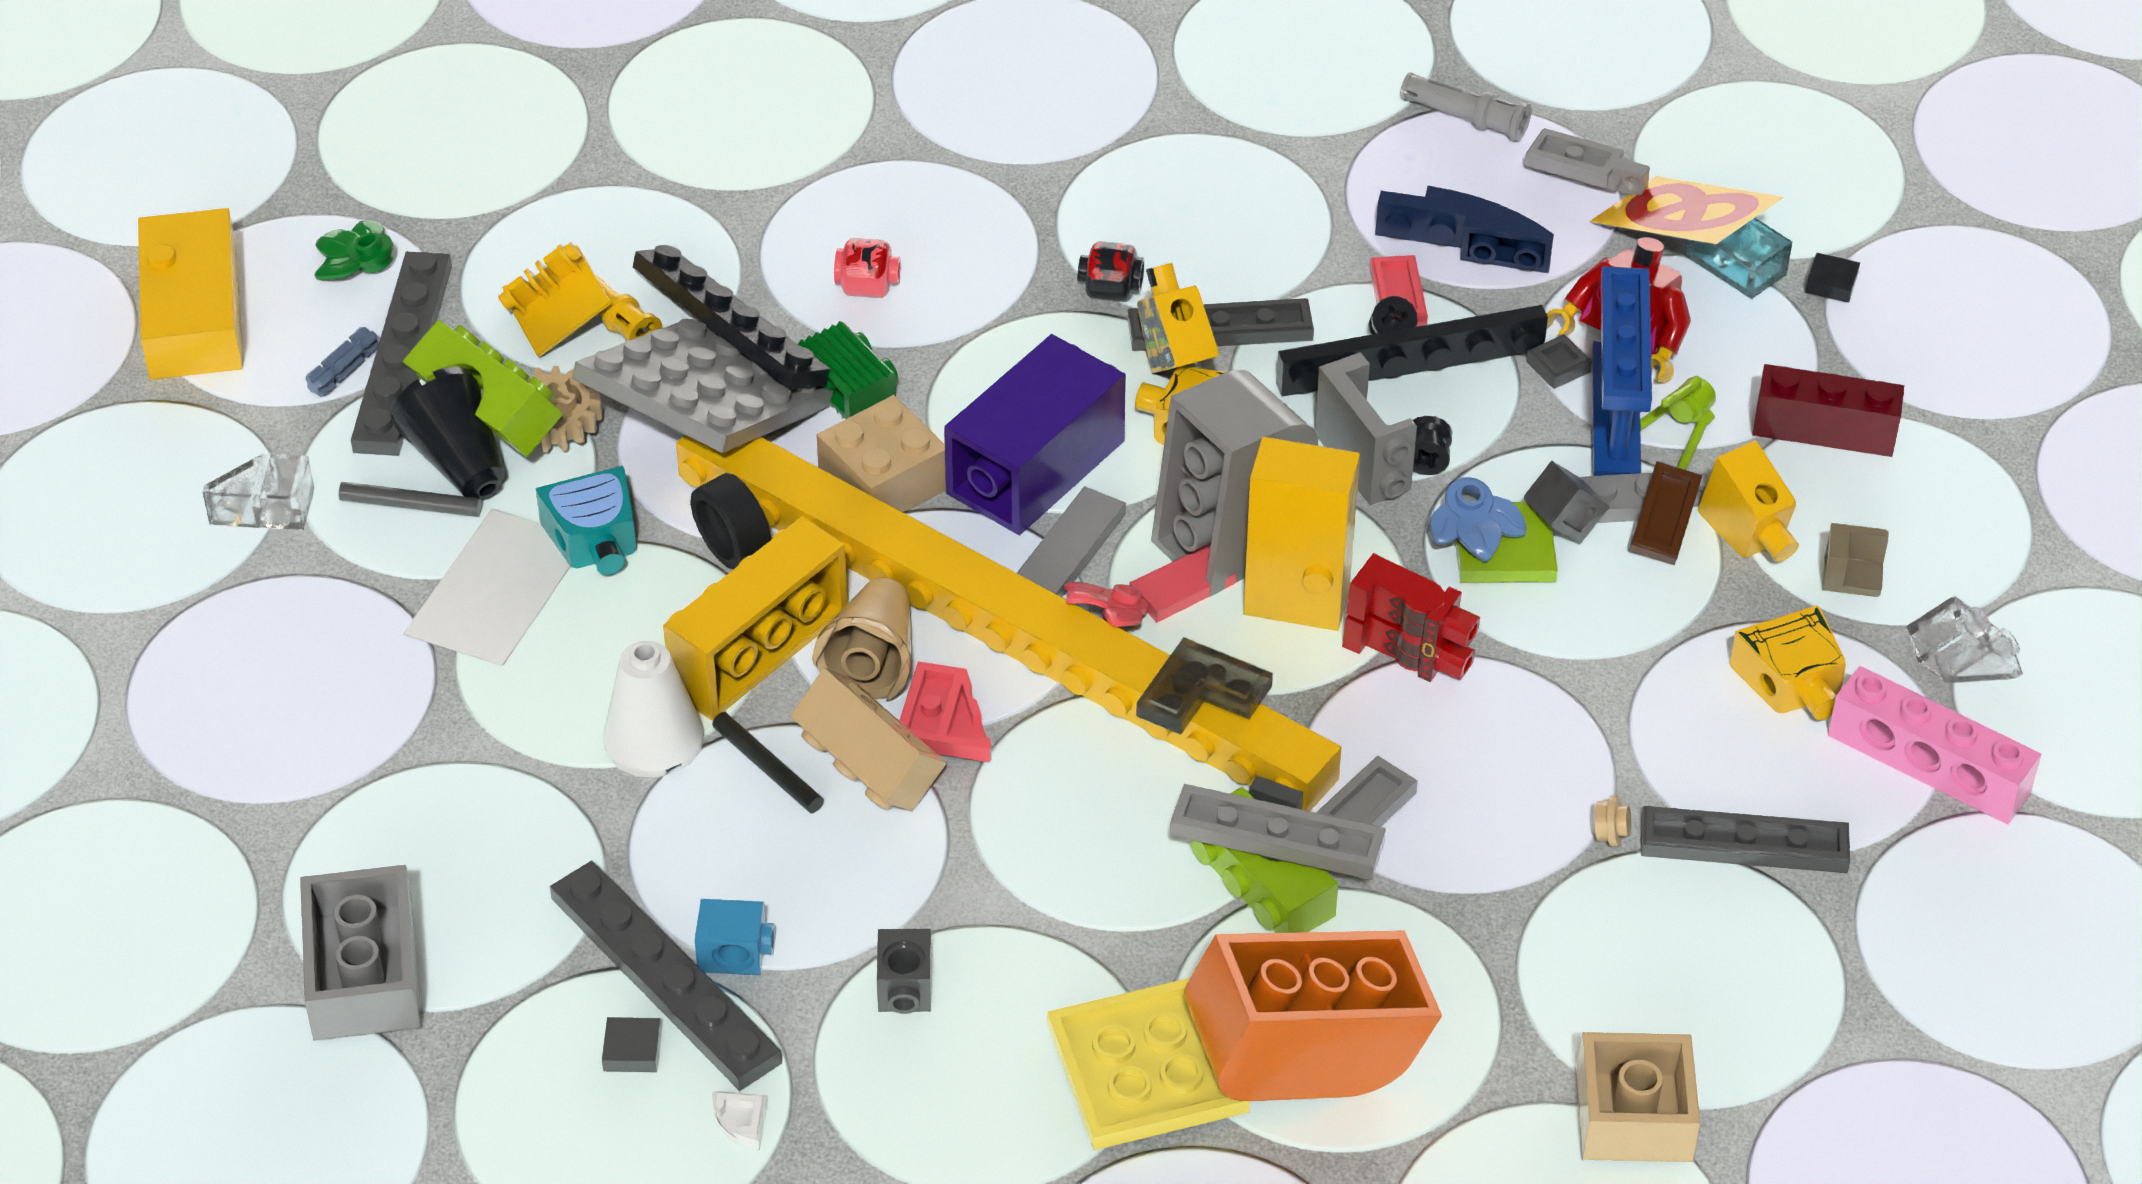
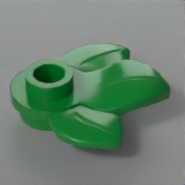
M360 221L352 230H332L317 239L315 243L317 250L327 258L316 270L314 276L319 280H331L348 277L359 269L365 273L378 272L386 268L393 261L394 255L392 251L394 244L391 238L384 234V227L377 221Z

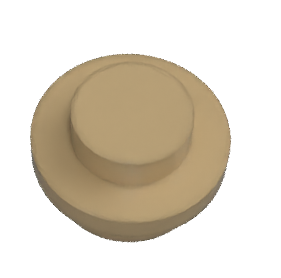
M1610 795L1608 801H1597L1595 807V833L1597 841L1609 842L1611 847H1619L1622 836H1630L1631 833L1630 806H1622L1619 795Z

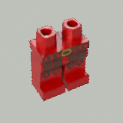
M1372 553L1349 585L1346 610L1348 615L1345 619L1342 647L1357 654H1360L1365 646L1395 658L1397 663L1403 668L1418 671L1417 677L1430 683L1439 670L1461 680L1474 662L1475 649L1468 646L1477 634L1481 617L1460 608L1461 591L1449 586L1444 592L1442 587L1434 581Z

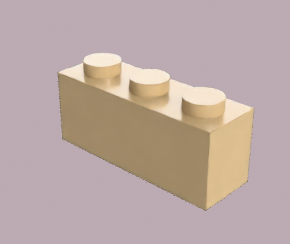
M823 668L790 715L804 729L801 737L807 743L822 752L828 750L836 758L832 763L833 766L854 781L860 779L868 787L864 792L865 795L886 810H890L893 805L912 812L947 764L946 761L851 677L827 668Z

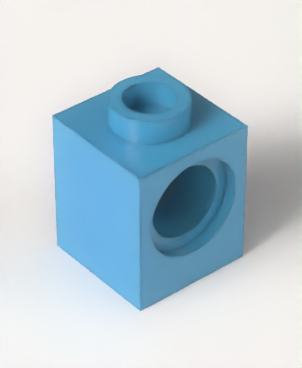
M701 899L694 939L697 966L704 973L761 976L763 954L772 955L774 948V923H765L764 901Z

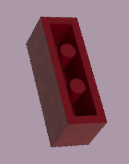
M1764 364L1752 436L1893 457L1901 419L1905 385Z

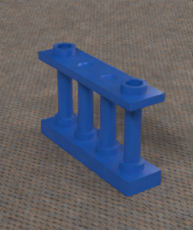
M1602 266L1601 342L1593 341L1592 345L1593 476L1641 473L1640 412H1650L1652 403L1649 269Z

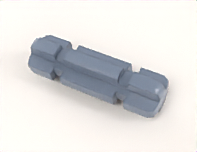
M359 327L349 336L350 341L345 340L321 361L320 364L323 367L317 365L306 375L305 380L308 390L315 392L318 396H325L336 386L334 381L340 383L364 361V358L370 356L378 348L377 334L366 327Z

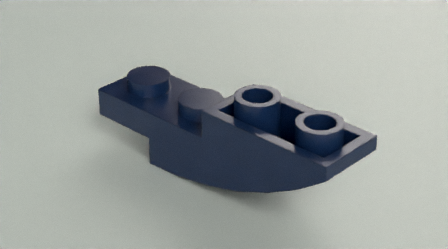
M1429 185L1427 186L1425 197L1380 191L1375 231L1377 236L1461 248L1460 260L1549 273L1554 234L1537 222L1512 209L1474 195Z

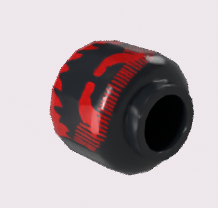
M1097 241L1092 245L1089 255H1080L1077 280L1079 282H1086L1087 294L1092 299L1127 302L1131 299L1133 293L1141 292L1145 259L1144 257H1138L1136 248L1131 244Z

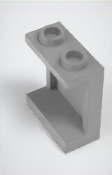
M1360 352L1319 367L1315 432L1324 447L1360 453L1358 491L1371 506L1387 499L1396 498L1410 491L1417 425L1411 418L1387 425L1367 401L1370 364Z

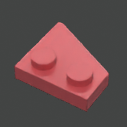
M918 661L899 721L937 754L990 762L991 741L989 737H986L982 725L981 711L977 700L973 698L972 684L967 669Z

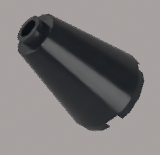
M461 367L441 368L432 372L436 379L424 385H421L418 379L409 384L397 396L391 407V417L394 420L396 430L463 496L485 499L495 494L500 488L505 472L493 431L475 415L482 399V393L479 383L468 369Z

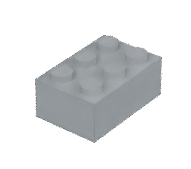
M406 864L300 877L304 997L313 1041L421 1028L414 908Z

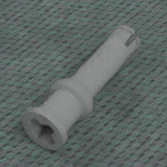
M1412 72L1407 73L1401 85L1403 90L1400 92V97L1402 99L1421 103L1473 120V124L1478 129L1485 131L1488 128H1492L1509 134L1510 139L1520 141L1523 138L1530 123L1532 113L1530 104L1525 102L1519 105L1498 99V95L1490 91L1479 95L1427 79Z

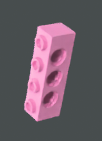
M1862 666L1858 667L1836 695L1828 736L2008 825L2032 792L2042 755L2038 751Z

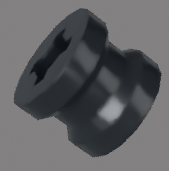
M1389 296L1380 300L1375 306L1368 323L1369 335L1416 327L1418 319L1413 304L1399 296ZM1391 313L1393 314V316H1396L1399 319L1402 318L1403 320L1398 321L1396 318L1392 317Z
M1426 415L1417 417L1413 420L1417 425L1413 472L1420 475L1439 474L1448 467L1451 451L1449 447L1452 444L1453 431L1445 420L1436 416Z

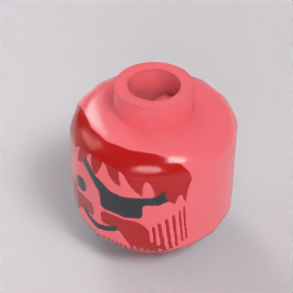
M850 238L845 243L844 248H837L834 283L841 284L843 292L847 296L883 298L889 291L890 283H899L901 259L900 257L892 256L891 246L885 240Z

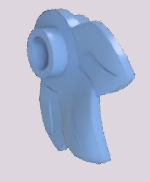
M1463 477L1453 481L1447 488L1445 503L1434 511L1431 517L1430 532L1435 545L1449 544L1458 539L1472 555L1483 563H1487L1495 554L1502 535L1512 538L1524 537L1526 534V523L1518 507L1510 500L1492 495L1490 488L1479 479ZM1462 495H1470L1477 501H1467Z

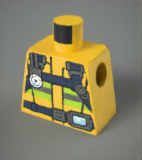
M1173 262L1146 269L1153 296L1137 301V308L1151 372L1156 373L1220 356L1198 287L1193 285L1180 289Z

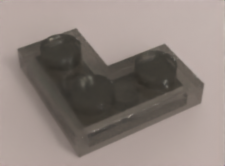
M1183 637L1137 701L1136 716L1178 734L1183 733L1204 701L1250 719L1271 689L1273 673Z

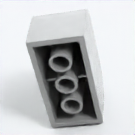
M1232 370L1176 393L1170 399L1151 542L1172 562L1209 545L1210 553L1205 580L1211 585L1209 597L1224 590L1226 579L1236 573V583L1245 578L1250 477L1262 436L1318 446V437L1315 430L1246 370Z

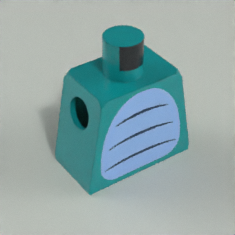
M623 465L535 488L541 526L570 567L578 569L595 564L600 574L612 575L623 568L625 564L623 556L631 555L637 550L633 515Z

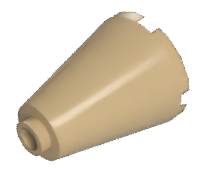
M876 578L868 582L817 637L812 655L813 665L815 666L816 664L820 672L823 668H827L851 677L874 699L887 697V701L896 697L906 686L911 672L910 597L907 590L899 582L889 578Z

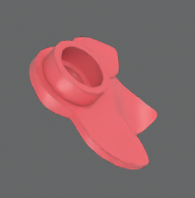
M1069 582L1064 584L1063 587L1068 591L1066 603H1084L1102 607L1101 613L1107 622L1114 627L1141 624L1142 615L1147 613L1149 607L1148 602L1141 597L1142 592L1129 585L1116 584L1113 589H1106L1084 582Z

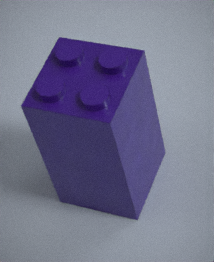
M1051 333L944 426L946 494L1020 536L1125 441L1126 374L1115 366L1101 361L1081 350L1078 346L1070 344Z

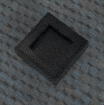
M1816 252L1807 279L1805 293L1849 303L1861 262Z

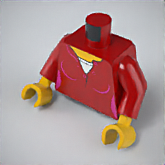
M1648 237L1640 238L1637 241L1635 251L1625 249L1613 258L1605 257L1587 270L1564 298L1566 305L1563 309H1552L1546 313L1548 316L1547 328L1551 327L1557 317L1563 316L1565 325L1557 336L1564 334L1569 336L1575 329L1574 315L1579 312L1581 313L1579 321L1601 331L1602 266L1649 269L1651 370L1653 372L1655 365L1660 363L1661 370L1658 373L1657 381L1661 383L1668 382L1674 375V367L1669 360L1671 355H1677L1691 324V316L1686 298L1681 291L1682 276L1679 271L1660 263L1664 251V245L1660 241Z

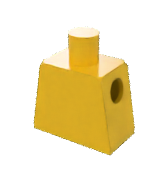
M1754 440L1718 456L1699 504L1698 513L1741 557L1748 558L1766 549L1776 562H1782L1791 557L1799 548V543L1787 529L1796 508L1795 498L1758 442Z

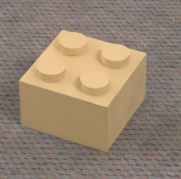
M895 395L816 434L818 468L901 512H905L946 490L945 444Z
M1582 1032L1576 1074L1583 1160L1693 1162L1700 1128V1114L1692 1035Z

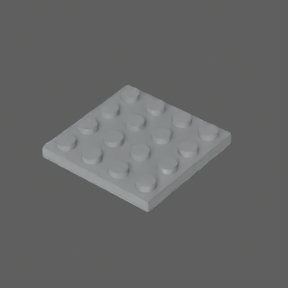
M682 319L678 323L653 330L649 334L633 340H627L623 344L598 351L594 355L575 361L572 379L721 453L830 407V399L833 395V390L828 391L823 386L789 390L720 335L707 330L704 323L694 319Z

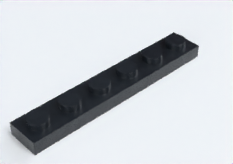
M658 245L655 249L635 251L632 266L635 270L786 388L794 390L827 385L830 368L814 357V353L811 350L801 347L789 338L785 330L774 326L763 318L756 308L746 305L733 295V291L730 288L720 285L707 275V271L704 268L694 265L681 255L682 253L679 249L669 245Z
M1543 305L1280 350L1278 351L1276 385L1281 397L1317 391L1320 366L1360 352L1370 364L1368 381L1526 354L1528 350L1545 343L1548 316Z

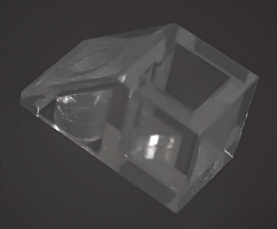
M260 454L205 484L202 493L209 525L304 530L315 491L309 456Z
M1955 595L1907 625L1918 663L1945 683L2010 680L2023 675L2017 654L2020 652V646L2013 634L2006 628H1997L1989 621L1986 614L1979 607L1974 606L1971 608Z

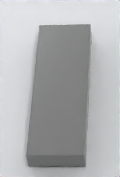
M1084 486L1021 566L1017 574L1063 597L1067 592L1063 588L1064 584L1076 580L1125 516L1126 502Z

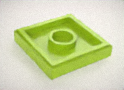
M1512 502L1518 507L1526 523L1525 536L1512 538L1502 535L1495 554L1487 563H1483L1472 555L1457 539L1455 543L1460 583L1556 582L1558 569L1552 527L1527 502Z

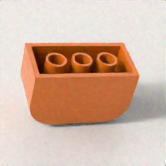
M1405 930L1215 934L1184 991L1186 1004L1219 1088L1227 1097L1239 1101L1353 1097L1380 1089L1397 1079L1410 1067L1442 1017V1013Z

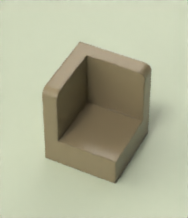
M1831 523L1824 555L1822 590L1879 597L1882 591L1883 563L1889 531L1880 528Z

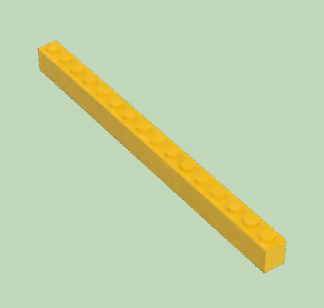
M684 435L676 442L679 477L683 478L691 486L700 487L724 473L737 476L756 497L763 509L769 527L780 531L786 529L801 516L845 544L846 568L870 581L876 578H889L899 582L907 590L910 604L914 607L926 610L946 621L954 629L964 631L983 641L991 649L1003 652L1025 664L1033 672L1041 673L1064 685L1072 693L1082 695L1099 704L1112 715L1122 717L1143 728L1151 736L1167 741L1187 752L1193 759L1213 766L1229 775L1237 783L1246 784L1250 787L1255 777L1259 776L1303 792L1302 810L1311 811L1339 780L1342 746L1119 627L1112 626L1089 611L1075 604L1066 603V599L772 442L759 437L724 453L687 435Z

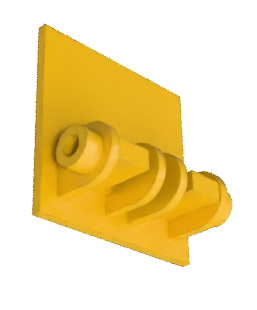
M571 242L565 246L562 244L557 245L555 250L543 258L547 267L540 260H537L535 262V266L539 270L537 275L529 268L525 269L524 273L529 281H526L520 275L508 285L505 284L502 287L504 292L498 295L502 305L508 311L512 310L538 358L612 304L578 245L574 246Z

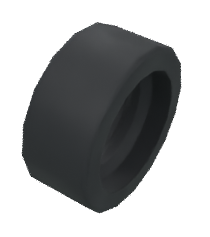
M724 473L696 488L691 493L690 505L698 531L713 555L727 568L734 570L745 557L753 555L771 541L770 527L763 509L751 490L737 476Z

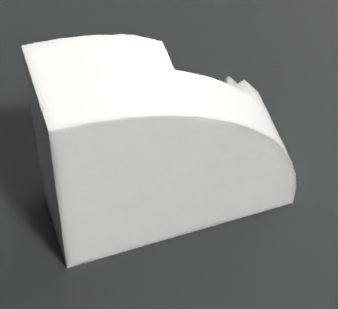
M713 1091V1113L720 1131L733 1143L747 1149L760 1151L767 1112V1096Z

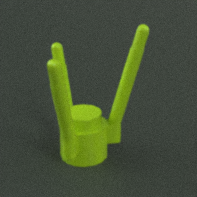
M1697 375L1690 377L1677 390L1662 399L1660 406L1640 419L1641 431L1669 411L1679 422L1697 423L1678 462V468L1684 470L1688 468L1706 427L1715 419V415L1710 410L1716 402L1714 388L1708 381Z

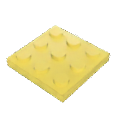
M1190 978L1047 1011V1026L1093 1151L1249 1113L1250 1101H1239L1229 1098L1219 1088L1184 998V991Z

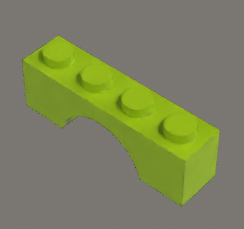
M438 319L402 362L425 383L436 379L432 372L441 368L461 367L468 369L478 381L480 389H483L482 399L475 415L502 440L528 457L563 416V413L550 401L555 394L534 376L527 382L530 376L510 359L501 364L505 360L503 356L483 341L477 347L480 341L462 325L459 324L453 330Z

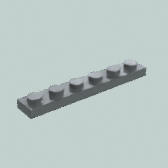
M405 252L351 436L353 453L400 455L404 437L395 428L394 420L391 417V407L397 396L409 384L417 379L421 380L402 361L438 319L452 269L450 254Z
M592 860L549 886L551 899L739 1092L782 1064L781 1050Z

